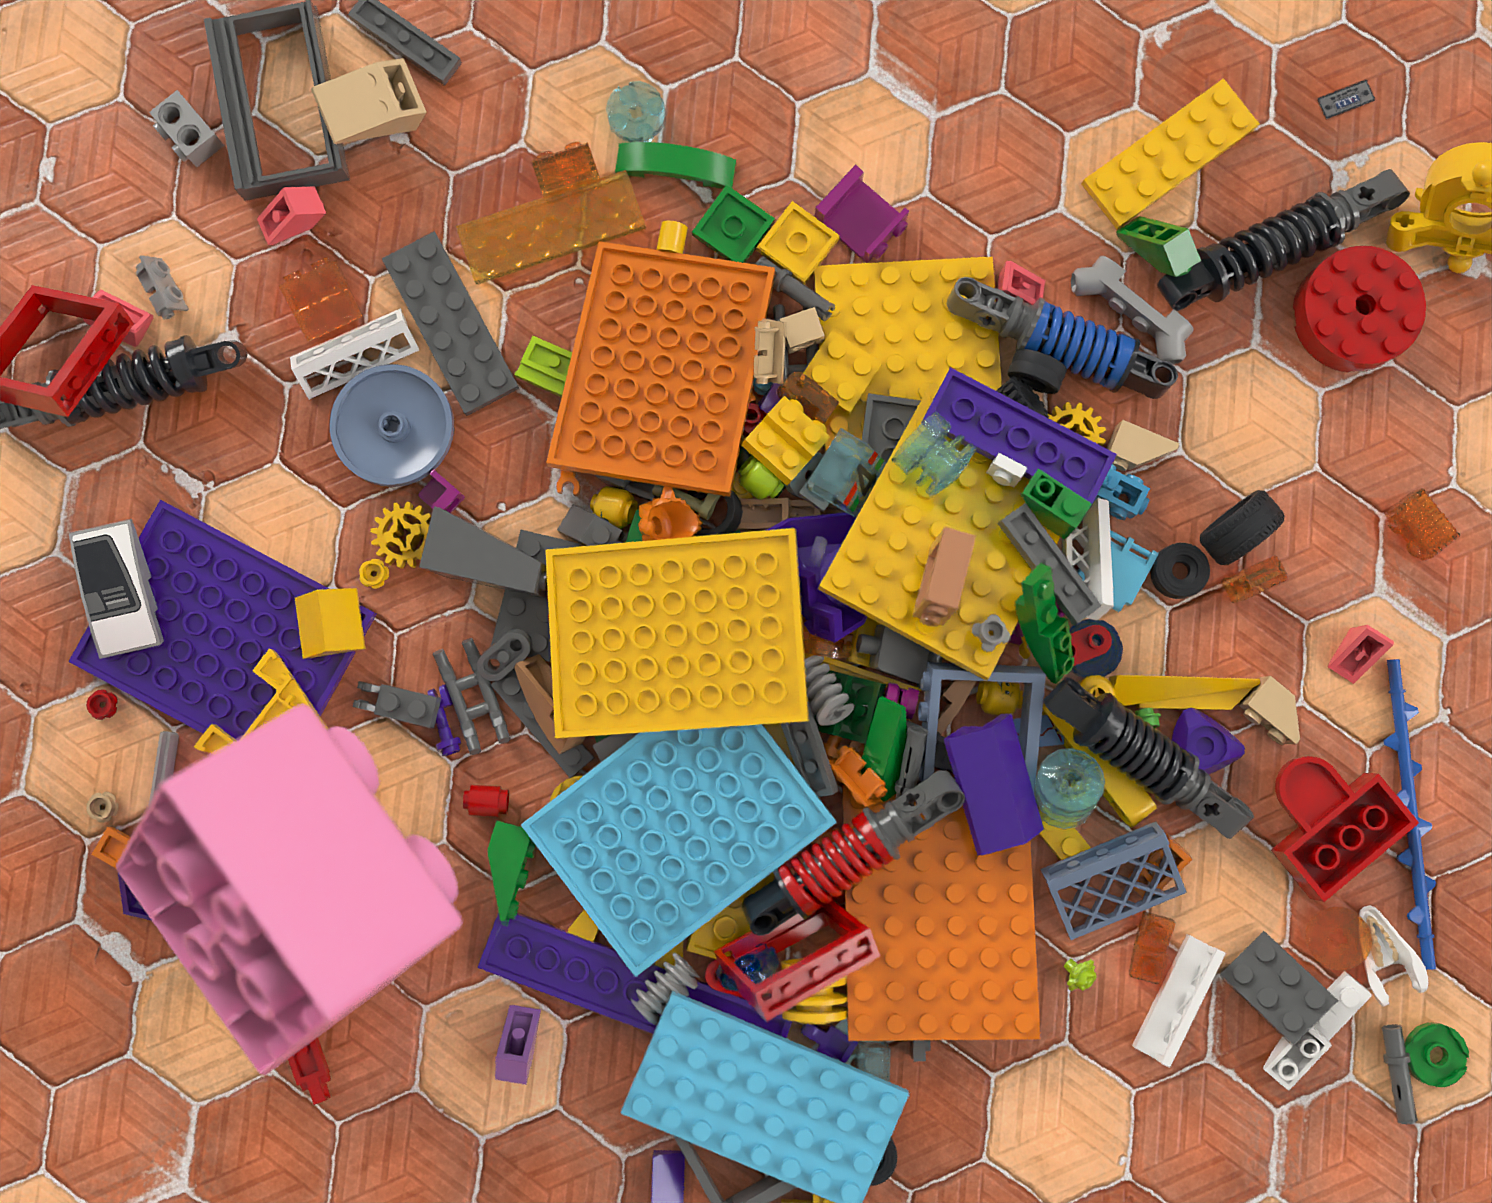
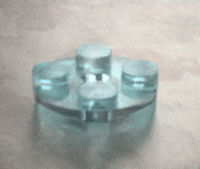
M641 81L629 82V85L621 89L620 87L615 89L607 101L606 112L610 129L619 138L627 142H651L665 124L666 109L664 101L660 97L658 90L648 83ZM637 106H640L643 115L638 118H632L631 113L628 111L630 109L635 110Z

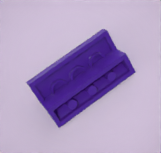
M1001 714L983 727L962 726L944 738L956 783L965 797L963 808L977 855L983 856L1026 844L1044 830L1012 714Z

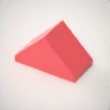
M1006 261L998 277L997 289L1015 298L1019 296L1023 298L1024 302L1033 305L1040 297L1043 298L1045 280L1012 261Z
M1369 625L1350 628L1330 660L1328 668L1354 684L1394 645V641Z

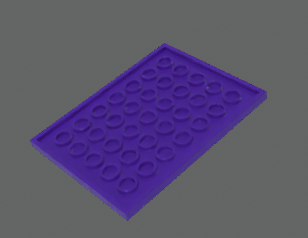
M160 500L140 534L139 541L151 574V578L148 581L158 608L155 611V615L164 642L158 646L100 659L90 627L88 626L68 662L203 734L211 724H216L234 739L239 740L277 692L273 686L252 671L270 648L278 653L321 717L356 651L303 659L295 598L315 590L329 588ZM360 605L365 637L377 613Z

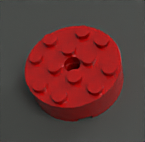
M1374 246L1344 248L1322 261L1299 285L1293 301L1296 322L1294 328L1303 347L1321 364L1341 372L1370 371L1405 352L1417 339L1426 316L1425 293L1414 270L1396 254Z

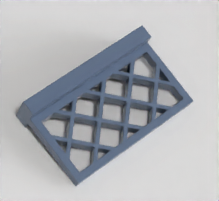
M1156 821L1040 869L1071 940L1187 893L1170 851L1167 836ZM1162 848L1164 856L1159 866L1146 862L1151 852ZM1126 862L1136 865L1130 878L1117 874L1120 865ZM1143 867L1156 872L1150 885L1137 881ZM1097 874L1107 877L1101 890L1087 886L1091 877ZM1162 875L1173 878L1176 886L1165 891L1156 888ZM1113 880L1127 884L1121 897L1107 893ZM1068 886L1078 889L1072 902L1061 899L1057 891ZM1133 887L1146 891L1143 899L1136 903L1127 900ZM1084 892L1098 896L1092 909L1078 905ZM1104 898L1117 903L1114 911L1109 914L1098 912ZM1075 910L1088 915L1084 924L1072 928L1070 921Z

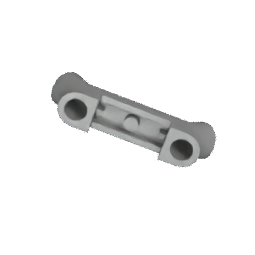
M1100 256L1092 267L1075 269L1071 276V288L1076 296L1100 294L1109 301L1108 304L1114 311L1120 314L1124 313L1129 317L1135 328L1141 332H1147L1155 338L1158 359L1167 361L1172 365L1178 364L1185 359V341L1193 333L1194 329L1190 322L1174 309L1166 317L1160 314L1119 281L1126 270L1106 256Z

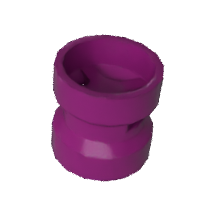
M888 682L884 697L905 706L906 719L912 720L918 702L919 690L914 688L905 690L900 688L898 684Z

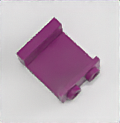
M855 164L816 206L814 217L840 235L839 240L865 263H868L873 257L879 259L889 246L886 243L893 235L898 238L908 226L906 220L909 210L904 208L900 213L862 181L864 171Z

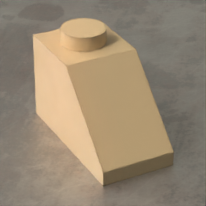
M1122 420L1115 426L1106 449L1117 454L1112 463L1117 467V470L1126 471L1127 469H1135L1171 454L1178 449L1180 443Z

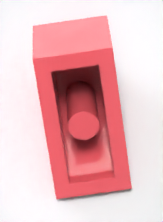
M284 187L257 220L267 244L274 245L312 229L326 212L315 187Z

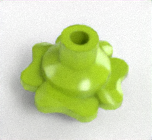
M1069 959L1065 963L1064 968L1070 973L1067 982L1070 991L1078 988L1084 991L1092 986L1097 977L1092 959L1079 964L1073 959Z

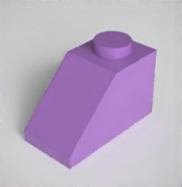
M516 1005L509 1006L496 1055L495 1080L527 1084L534 1055L541 1009Z

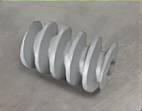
M817 654L805 660L807 698L812 713L816 715L817 722L823 726L831 725L846 718L852 712L854 704L844 705L849 699L846 693L839 694L843 689L842 685L839 683L833 684L836 676L834 674H827L830 667L828 664L820 665L824 658L819 656L821 654Z
M675 952L672 955L676 964L672 965L665 961L663 965L667 973L664 975L656 970L654 974L658 982L655 984L646 980L645 984L649 991L646 993L637 989L636 993L639 1001L636 1002L631 999V1002L638 1011L654 1025H658L660 1020L659 1013H663L672 991L687 997L689 993L686 986L693 989L698 986L695 976L700 978L688 962Z

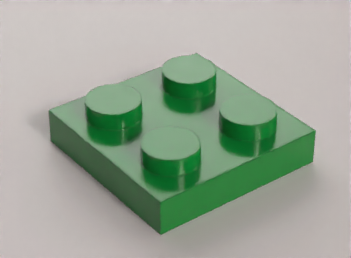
M726 185L692 230V236L726 260L745 263L773 226L775 218Z

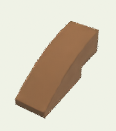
M540 654L516 663L514 668L526 701L536 721L556 751L561 754L581 745L586 737L555 738L552 669Z

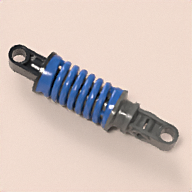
M962 277L956 282L947 298L946 304L951 313L973 321L983 328L994 330L1000 333L999 336L1004 338L1007 336L1012 339L1014 338L1017 340L1016 351L1028 349L1038 352L1040 349V352L1043 354H1051V357L1058 361L1061 359V363L1067 369L1071 365V373L1078 374L1081 371V376L1084 379H1088L1094 372L1092 381L1105 386L1113 393H1116L1121 386H1125L1148 398L1158 399L1177 381L1178 372L1174 365L1139 351V339L1131 338L1124 334H1116L1112 329L1106 330L1103 325L1095 326L1093 321H1085L1082 316L1074 317L1070 311L1063 313L1060 307L1048 303L1041 297L1033 305H1029L1019 296L1015 298L1000 289L987 286L973 278Z

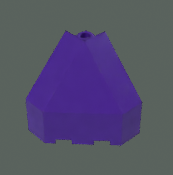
M860 511L787 518L767 529H796L801 611L807 620L803 624L810 634L832 642H837L862 626L868 617L855 609H846L838 606L836 603L831 602L824 592L818 590L820 570L823 566L824 557L841 547Z

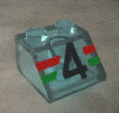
M840 428L810 477L806 488L857 518L886 462L868 443Z

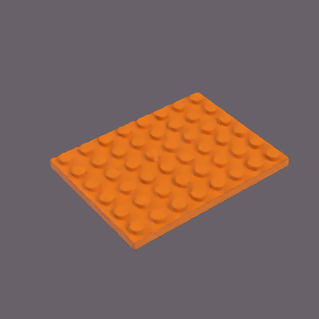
M599 241L546 463L548 467L730 497L754 382V356L759 355L760 350H755V327L758 326V321H763L764 318H767L775 267Z
M842 785L843 824L848 823L854 829L851 820L863 812L865 806L859 804L853 798L852 792L846 785ZM896 795L886 802L883 801L881 804L868 808L874 813L880 812V810L885 808L886 803L895 800ZM962 805L958 810L937 821L929 829L916 835L915 839L911 842L905 841V843L900 844L898 847L900 859L897 861L893 860L886 866L884 865L880 870L873 868L872 875L869 877L863 876V880L860 883H853L851 889L844 890L845 910L870 928L880 957L847 975L848 1041L1040 1039L1031 840L1023 845L983 856L977 855ZM921 813L920 816L925 820V816Z

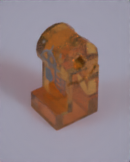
M793 372L777 389V395L780 400L784 396L789 400H797L803 406V413L811 420H818L823 424L839 404L838 400L802 372Z

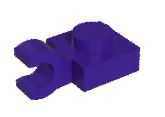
M803 1024L801 1028V1034L818 1043L815 1051L843 1063L848 1061L858 1044V1041H848L847 1033L833 1024L829 1025L827 1031H824L816 1024Z

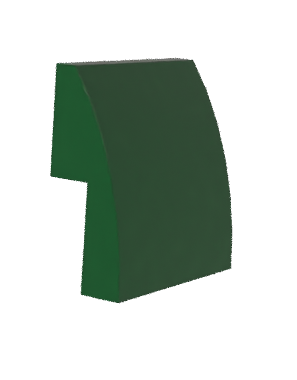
M829 670L827 674H834L836 676L833 684L839 683L842 685L843 689L839 694L846 693L849 697L844 705L854 704V708L846 718L831 725H820L816 720V715L813 714L819 732L866 744L878 698L884 696L886 684Z

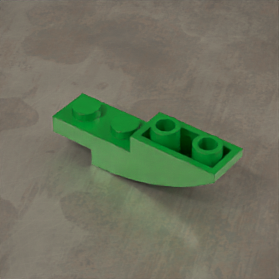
M1040 563L1021 582L1023 594L1014 604L1022 633L1034 658L1050 682L1057 684L1065 674L1070 673L1074 665L1068 619L1057 615L1058 609L1056 607L1051 567Z

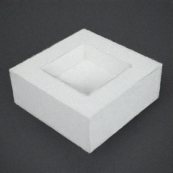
M998 453L986 473L993 476V480L1003 486L1010 485L1015 487L1022 479L1027 467Z

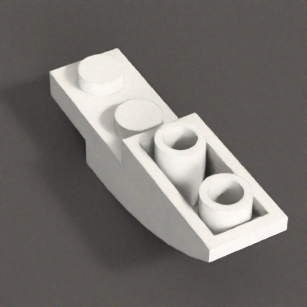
M1346 971L1327 989L1339 1001L1294 1046L1282 1036L1263 1067L1268 1074L1287 1090H1290L1332 1046L1329 1040L1372 996L1370 991Z

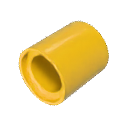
M663 221L660 227L656 250L683 254L688 227L676 221Z

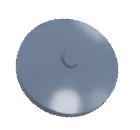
M380 365L356 375L338 394L330 416V436L340 460L358 477L380 486H404L428 476L446 457L454 435V416L444 392L429 376L417 369L404 365Z

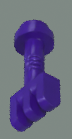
M444 684L439 686L442 699L435 723L437 724L441 742L436 744L438 752L441 751L442 756H448L459 752V745L462 743L459 737L453 738L444 708L453 704L447 687ZM435 689L427 692L428 695L438 697Z

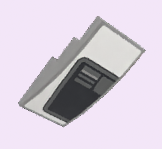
M123 520L69 533L80 594L99 658L161 645L164 639L155 615V611L158 608L148 581L151 578V574L133 520Z

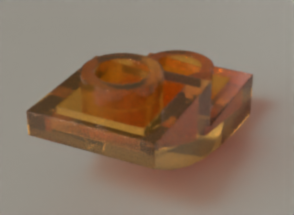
M1143 911L1131 957L1130 977L1158 985L1161 984L1169 959L1167 949L1176 924L1173 919Z

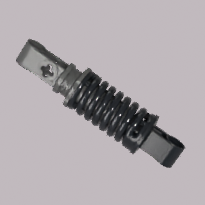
M1065 677L1044 698V704L1052 714L1074 727L1073 740L1080 746H1087L1092 753L1098 754L1099 758L1108 761L1110 766L1117 767L1120 773L1126 774L1127 778L1135 781L1138 786L1144 787L1149 793H1153L1155 799L1162 804L1167 805L1175 801L1176 805L1181 809L1191 810L1228 839L1235 836L1254 819L1252 811L1243 801L1233 797L1215 782L1211 781L1210 775L1207 772L1198 769L1200 762L1196 755L1180 748L1168 736L1153 728L1150 723L1143 721L1132 710L1125 708L1112 694L1105 693L1096 698L1082 688L1074 679Z

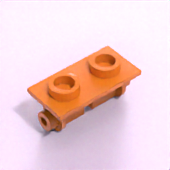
M842 746L837 751L839 758L829 759L834 777L850 789L853 798L859 804L864 805L866 808L881 804L883 802L881 798L888 792L885 788L886 783L871 768H868L862 775L860 771L866 765V762L852 747Z

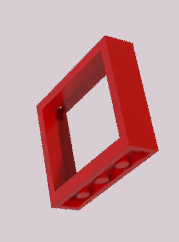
M32 285L0 326V376L49 311L94 320L95 322L47 388L0 377V401L69 417L134 323L120 303Z
M833 900L828 904L823 903V907L811 914V917L807 920L796 914L767 935L758 936L749 931L714 951L723 975L726 976V980L733 987L737 988L736 990L766 1021L880 957L870 928ZM827 925L842 936L757 985L743 973L758 965L749 964L754 962L761 963L769 958L764 957L765 955L774 956ZM729 951L731 955L726 956L725 953ZM769 991L770 995L764 998L762 994Z

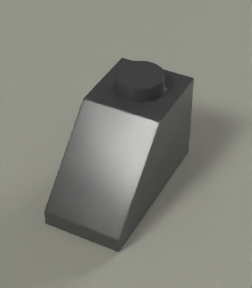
M572 504L557 529L583 546L616 544V541L621 542L625 536L621 529Z

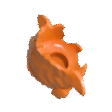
M663 486L660 498H653L652 501L639 506V516L642 519L638 524L642 534V541L694 537L697 531L702 528L700 526L702 524L699 519L700 516L690 508L685 500L675 498L672 487Z

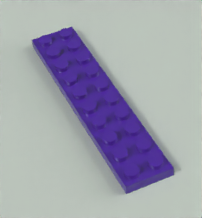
M499 912L477 967L654 1034L657 1025L650 1023L634 1006L631 999L636 1002L639 1001L636 993L637 989L646 993L649 991L645 984L646 980L655 984L658 982L654 974L656 970L664 975L667 973L666 969L652 964L635 977L615 949L595 941H589L520 913H517L515 920L509 919L508 926H504L500 921ZM696 980L698 986L695 989L686 986L689 993L687 997L787 1038L792 1021L783 1019L782 1013L766 1021L746 999L716 991L708 986L707 983Z

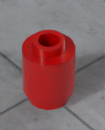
M471 784L470 791H464L463 809H468L469 816L499 817L500 814L507 815L509 790L502 789L501 786Z

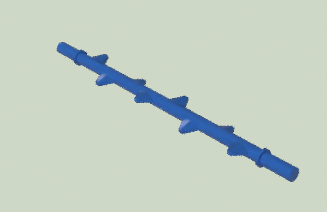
M1400 659L1387 660L1390 684V691L1388 693H1391L1395 732L1384 739V745L1398 753L1402 790L1396 795L1419 822L1417 826L1407 833L1408 848L1397 855V860L1411 867L1415 907L1407 913V919L1418 924L1419 934H1417V938L1420 941L1422 962L1426 970L1436 969L1433 946L1435 935L1432 934L1427 893L1436 886V882L1425 875L1421 837L1432 829V823L1418 817L1414 777L1422 770V765L1411 759L1407 721L1416 716L1419 710L1417 707L1405 702L1404 692H1406V689H1403Z

